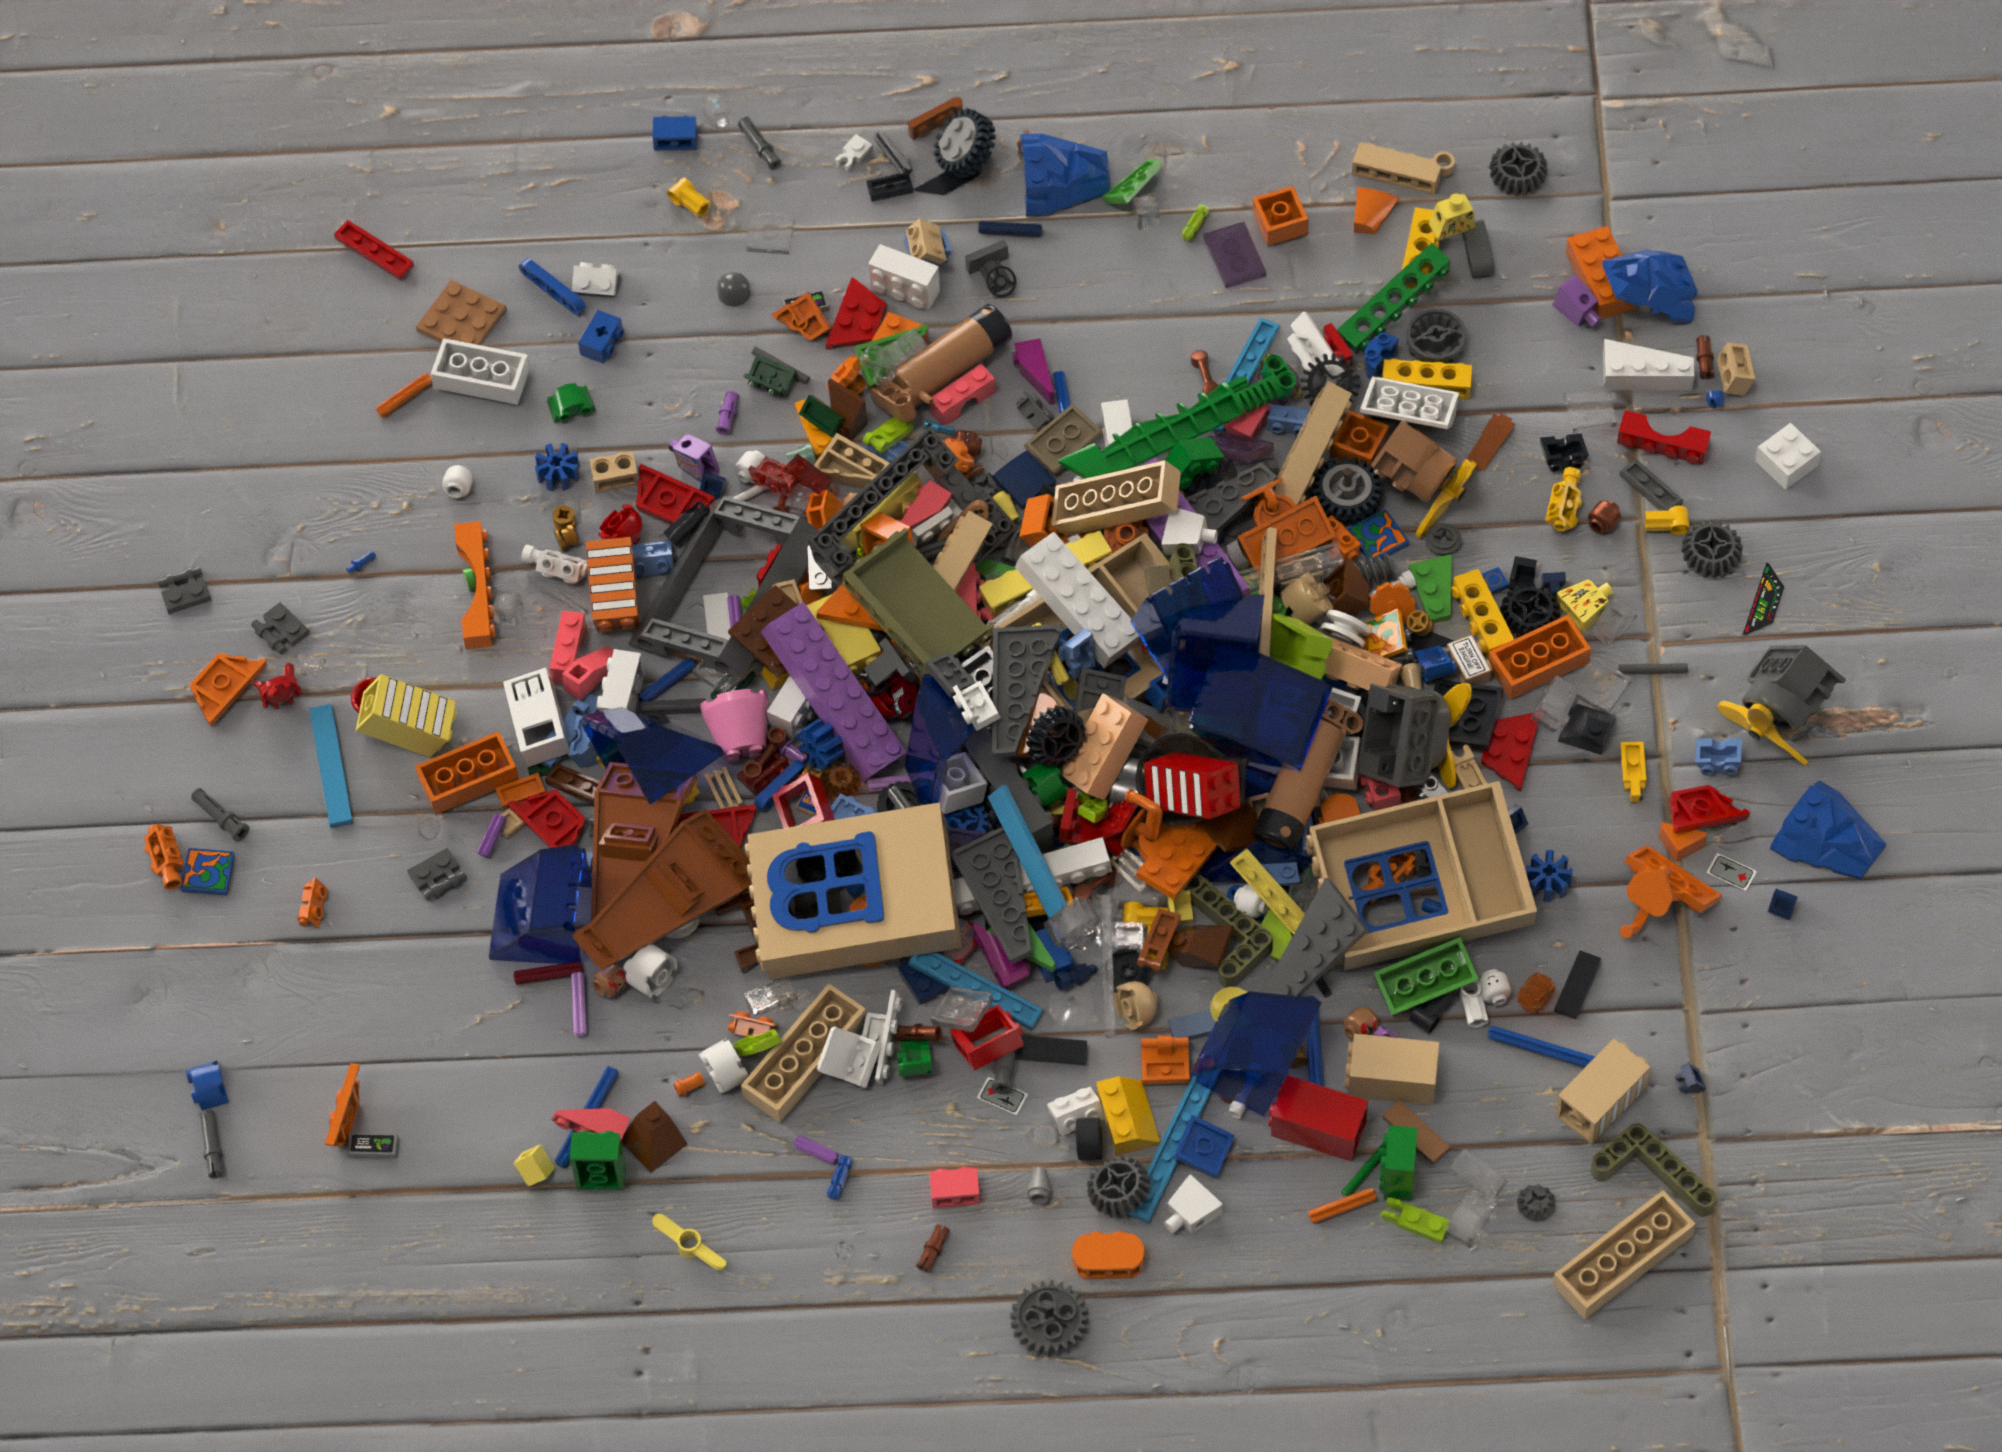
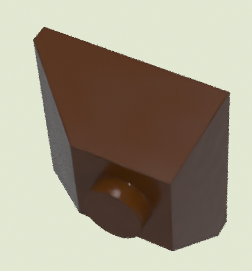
M830 378L828 380L830 407L845 418L838 434L852 441L867 425L865 399Z
M1347 558L1324 579L1323 583L1329 589L1327 596L1333 605L1332 610L1348 615H1356L1369 604V585L1351 559Z
M1243 797L1240 798L1241 808L1211 819L1203 818L1199 822L1202 829L1225 853L1245 850L1246 848H1259L1261 846V843L1252 835L1257 822L1256 811Z
M1192 925L1176 931L1168 952L1182 967H1220L1234 926Z
M656 1101L652 1102L635 1116L621 1140L623 1145L650 1173L687 1145L671 1117Z

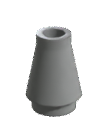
M1037 1167L1033 1169L1027 1196L1029 1201L1034 1204H1044L1051 1195L1047 1170Z

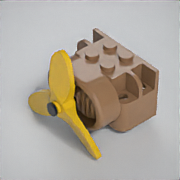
M1401 421L1371 466L1375 468L1373 472L1383 479L1387 477L1392 479L1394 487L1402 492L1407 489L1424 502H1429L1440 488L1443 489L1416 531L1415 536L1421 539L1447 509L1452 500L1456 498L1460 501L1467 490L1462 486L1471 475L1477 463L1466 458L1453 476L1449 478L1448 476L1458 462L1457 458L1408 422Z

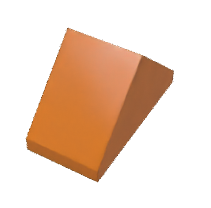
M1661 822L1659 837L1676 862L1704 848L1707 832L1692 830L1675 834L1673 824Z

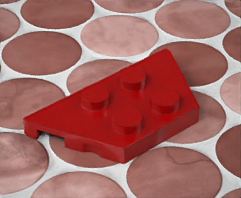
M851 277L825 344L827 350H832L833 346L846 344V347H852L857 344L871 342L887 310V303L855 278Z
M643 464L639 465L636 507L641 512L671 525L696 502L700 501L709 507L715 501V496Z
M1540 712L1497 719L1489 750H1483L1481 764L1487 769L1494 771L1502 780H1508L1517 791L1522 789L1540 720Z
M1711 785L1674 791L1669 797L1675 834L1747 820L1750 815L1747 809L1740 811L1731 805L1733 800L1719 793Z
M554 789L541 795L528 796V800L516 803L513 800L507 803L508 808L520 817L525 825L565 864L569 861L570 853L573 852L586 825V818L567 799Z
M756 804L708 810L735 843L742 848L757 812ZM698 812L680 814L677 824Z

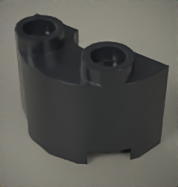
M1582 433L1569 434L1562 439H1555V436L1540 437V445L1551 472L1564 470L1567 467L1580 469L1583 466V461L1589 456Z

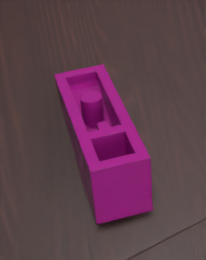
M1041 339L1014 343L1015 352H1011L1013 364L1018 365L1019 373L1050 405L1054 404V390Z
M974 924L971 932L998 984L1008 990L1028 980L1031 969L1027 960L1023 959L1011 965L997 938L979 924Z

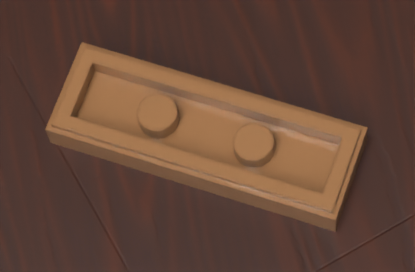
M1400 1100L1382 1115V1118L1389 1125L1417 1127L1416 1150L1432 1165L1450 1150V1146Z

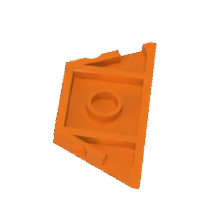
M843 585L817 610V619L884 631Z
M218 653L190 683V689L211 727L267 666L266 660L260 658L259 661L247 660L245 656H230L229 654Z
M350 1063L342 1090L337 1092V1106L335 1111H332L330 1114V1128L325 1145L333 1147L347 1146L360 1105V1081L356 1080L360 1070L359 1064Z

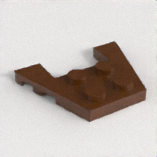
M750 893L740 894L715 908L717 916L741 908L755 940L754 927L757 926L756 920H753L751 907L754 906V900L751 899ZM789 905V906H788V911H789L790 915H791L792 917H794V914H793V912H792V910H791V907H790V905ZM755 941L756 944L734 951L742 973L758 963L756 957V949L759 948L758 941Z

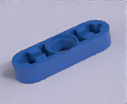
M795 760L758 794L754 801L756 807L763 813L770 810L775 805L772 795L779 791L782 786L789 785L802 775L806 765L800 760Z

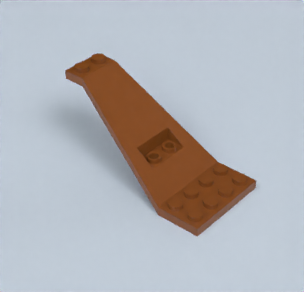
M615 762L609 763L595 790L591 921L675 830L682 808L697 780L696 771Z
M705 808L682 821L589 924L577 930L572 937L589 955L594 964L604 971L640 949L749 890V885H752L751 878H749L747 872V864H750L749 857L746 856L742 849Z

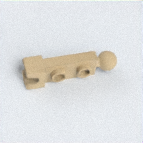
M1468 745L1463 746L1464 752L1462 757L1455 756L1452 751L1456 778L1462 789L1487 784Z

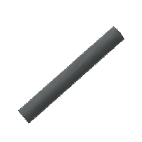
M758 347L753 348L752 354L754 356L758 355L796 370L795 379L804 384L809 382L810 377Z
M1687 663L1619 664V673L1688 672Z

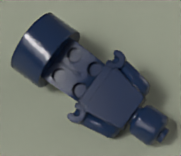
M1086 963L1073 964L1074 969L1070 971L1063 970L1054 974L1055 985L1060 991L1070 988L1071 985L1077 982L1078 986H1082L1083 983L1090 979L1091 974L1097 972V966L1094 964L1087 966Z

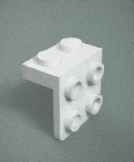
M832 1027L817 1065V1070L866 1088L882 1043L837 1027Z

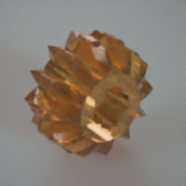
M842 762L840 767L833 764L832 770L826 769L825 776L822 778V784L826 794H829L832 800L838 797L840 793L847 797L851 796V794L857 795L858 788L861 786V780L859 779L858 770L854 771L852 764L845 767V764Z
M1536 972L1529 976L1528 980L1520 988V992L1517 994V1002L1525 1010L1537 1013L1552 998V994L1555 991V983L1548 976Z

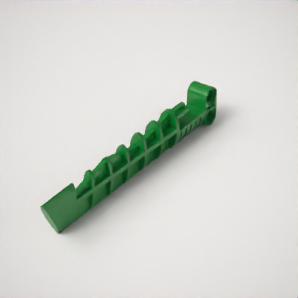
M1269 355L1265 359L1261 371L1263 380L1250 386L1247 383V378L1243 376L1228 383L1221 382L1208 395L1203 392L1198 393L1199 402L1190 409L1179 402L1176 404L1179 414L1164 417L1158 412L1155 414L1156 419L1141 423L1137 422L1121 436L1113 433L1115 441L1102 451L1095 443H1092L1058 459V463L1083 479L1133 468L1173 449L1178 440L1194 439L1245 415V412L1249 413L1252 409H1258L1259 405L1264 406L1266 402L1271 403L1273 399L1285 400L1290 398L1296 384V377L1280 356Z

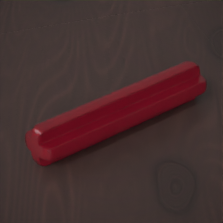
M577 961L514 971L513 976L515 984L518 985L570 977L572 973L583 972L581 962Z

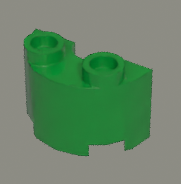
M576 383L565 384L556 388L557 393L547 398V404L554 423L567 421L574 413L588 415L596 411L586 385L580 387Z
M1040 762L1022 773V776L1027 779L1033 795L1037 794L1042 802L1041 807L1044 811L1066 799L1068 787L1065 783L1061 782L1059 778L1061 772L1058 767L1052 765L1048 767Z
M912 1040L900 1042L901 1051H896L899 1077L932 1074L929 1041L914 1042Z

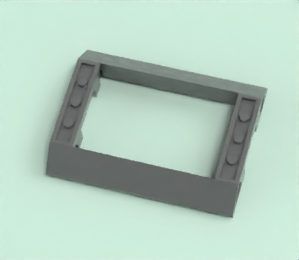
M928 427L808 539V543L816 564L839 588L842 585L843 574L852 568L849 563L854 559L838 543L921 465L925 467L941 487L952 493V500L962 511L975 500H982L988 505L989 513L986 520L993 524L985 542L973 561L976 567L1017 526L990 494L982 497L956 468L955 464L959 461L957 456L931 427ZM975 509L974 514H977V513H981V514H982V511H983V510L980 509V510L977 511V510ZM876 630V631L880 632L881 634H883V635L887 636L888 638H890L889 635H888L885 631Z
M722 496L709 505V514L693 532L631 637L629 645L668 656L671 650L675 649L702 657L706 668L746 678L756 658L733 637H730L728 640L666 622L718 534L720 527L727 528L728 531L740 534L744 526L768 532L774 535L777 544L783 546L745 613L774 584L795 579L797 587L799 586L809 569L808 539L818 529L800 516Z

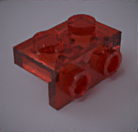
M798 453L784 468L789 476L812 493L820 494L822 491L828 490L832 482L830 477Z
M767 456L764 457L757 468L752 465L748 468L751 480L756 485H764L774 493H782L786 496L790 495L803 477L801 471Z
M775 751L762 768V774L751 781L745 778L743 770L737 774V779L757 796L789 766V759L785 755L781 757Z

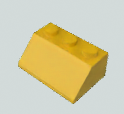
M1118 1076L1096 1082L1097 1097L1102 1106L1104 1121L1115 1156L1160 1145L1161 1141L1142 1081Z

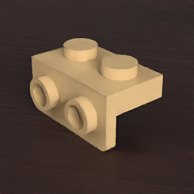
M919 218L906 230L910 254L915 258L926 259L941 265L946 261L940 227Z

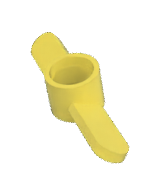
M656 1214L653 1217V1225L677 1242L679 1253L684 1258L692 1259L699 1257L715 1270L725 1269L726 1261L701 1243V1237L697 1231L683 1229L664 1214ZM688 1239H694L698 1242L695 1247L690 1249L681 1246Z

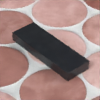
M1579 950L1556 1003L1554 1012L1577 1019L1602 958Z
M1022 1035L1021 1038L1024 1046L1015 1050V1060L1085 1065L1087 1041Z

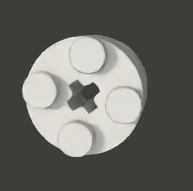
M650 944L640 949L633 958L626 961L624 965L626 981L648 997L653 998L652 995L658 997L672 983L674 978L671 976L673 969L677 971L678 963L676 958L654 944Z
M727 1038L698 1054L720 1094L743 1083L749 1076Z

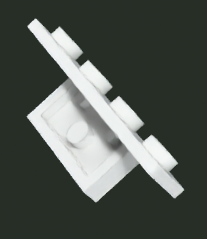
M1302 312L1291 324L1295 334L1292 333L1287 340L1292 346V351L1302 361L1303 368L1310 372L1312 368L1308 366L1309 362L1314 366L1317 365L1314 358L1318 357L1322 362L1324 361L1323 354H1327L1328 360H1331V354L1334 352L1309 314ZM1325 365L1331 375L1335 376L1344 372L1337 365ZM1325 373V376L1327 377L1326 381L1336 384V380H1338L1339 378L1332 380Z
M952 499L948 507L912 530L915 548L922 543L930 541L934 535L943 531L962 512Z
M891 990L887 1015L866 1013L862 1036L882 1043L876 1059L878 1065L875 1080L878 1085H883L884 1079H888L890 1067L887 1065L888 1057L892 1056L894 1043L891 1040L892 1035L896 1034L898 1028V1020H895L897 1011L900 1012L902 1006V998L899 997L897 990Z

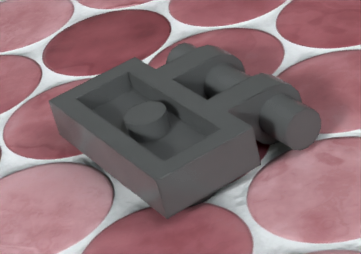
M200 566L193 569L191 567L184 569L185 571L174 575L170 573L165 575V578L157 580L159 588L169 586V590L161 592L168 614L211 601L204 578L197 581L194 578L203 575ZM188 579L189 583L176 587L175 583Z
M281 602L263 615L266 621L265 624H261L258 620H254L251 624L255 629V633L260 638H264L268 642V646L279 654H283L286 651L284 646L286 642L294 647L310 634L309 629ZM275 630L279 635L274 636L271 631Z
M448 848L407 870L408 875L419 891L427 887L429 888L422 893L426 901L433 897L441 896L443 891L450 887L455 888L460 885L461 881L467 879L463 870L454 874L460 868ZM445 877L447 878L446 880L442 881L441 883L436 884V882H438L439 880H441V879H443V878H445Z

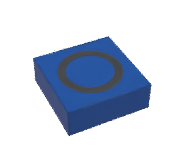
M1499 567L1482 573L1492 595L1509 588V583Z

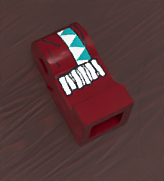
M895 672L888 678L887 688L891 689L894 702L892 705L893 712L897 717L904 719L918 710V693L915 680L911 683L902 677L899 672Z

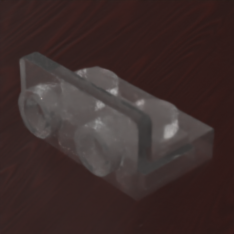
M787 976L744 994L748 1010L755 1017L798 999L797 993Z

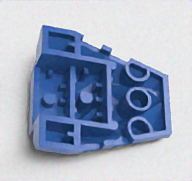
M1042 133L1020 134L1026 188L1024 196L1026 217L1049 216L1054 214V211L1062 208L1068 209L1073 204L1101 197L1110 190L1107 151Z
M1646 249L1606 259L1601 263L1617 299L1640 307L1642 304L1651 307V313L1657 314L1659 311L1666 313L1668 320L1673 322L1690 324L1693 321L1695 306L1692 300L1697 296L1698 290L1683 256Z
M1818 781L1814 786H1809L1787 815L1770 849L1789 861L1797 863V860L1811 863V867L1818 868L1823 866L1831 868L1833 873L1861 880L1884 850L1886 843L1839 791L1822 781Z

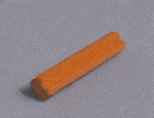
M424 373L378 405L376 407L377 413L382 418L386 417L432 384L431 376L428 373Z
M1368 1188L1308 1211L1309 1219L1312 1223H1317L1373 1202L1377 1199L1374 1189Z

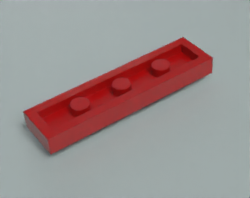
M349 220L334 233L337 241L400 281L414 267V262Z

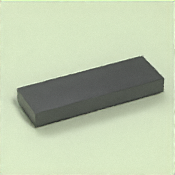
M1634 459L1620 471V476L1659 511H1669L1671 507L1683 504L1682 498L1637 459Z

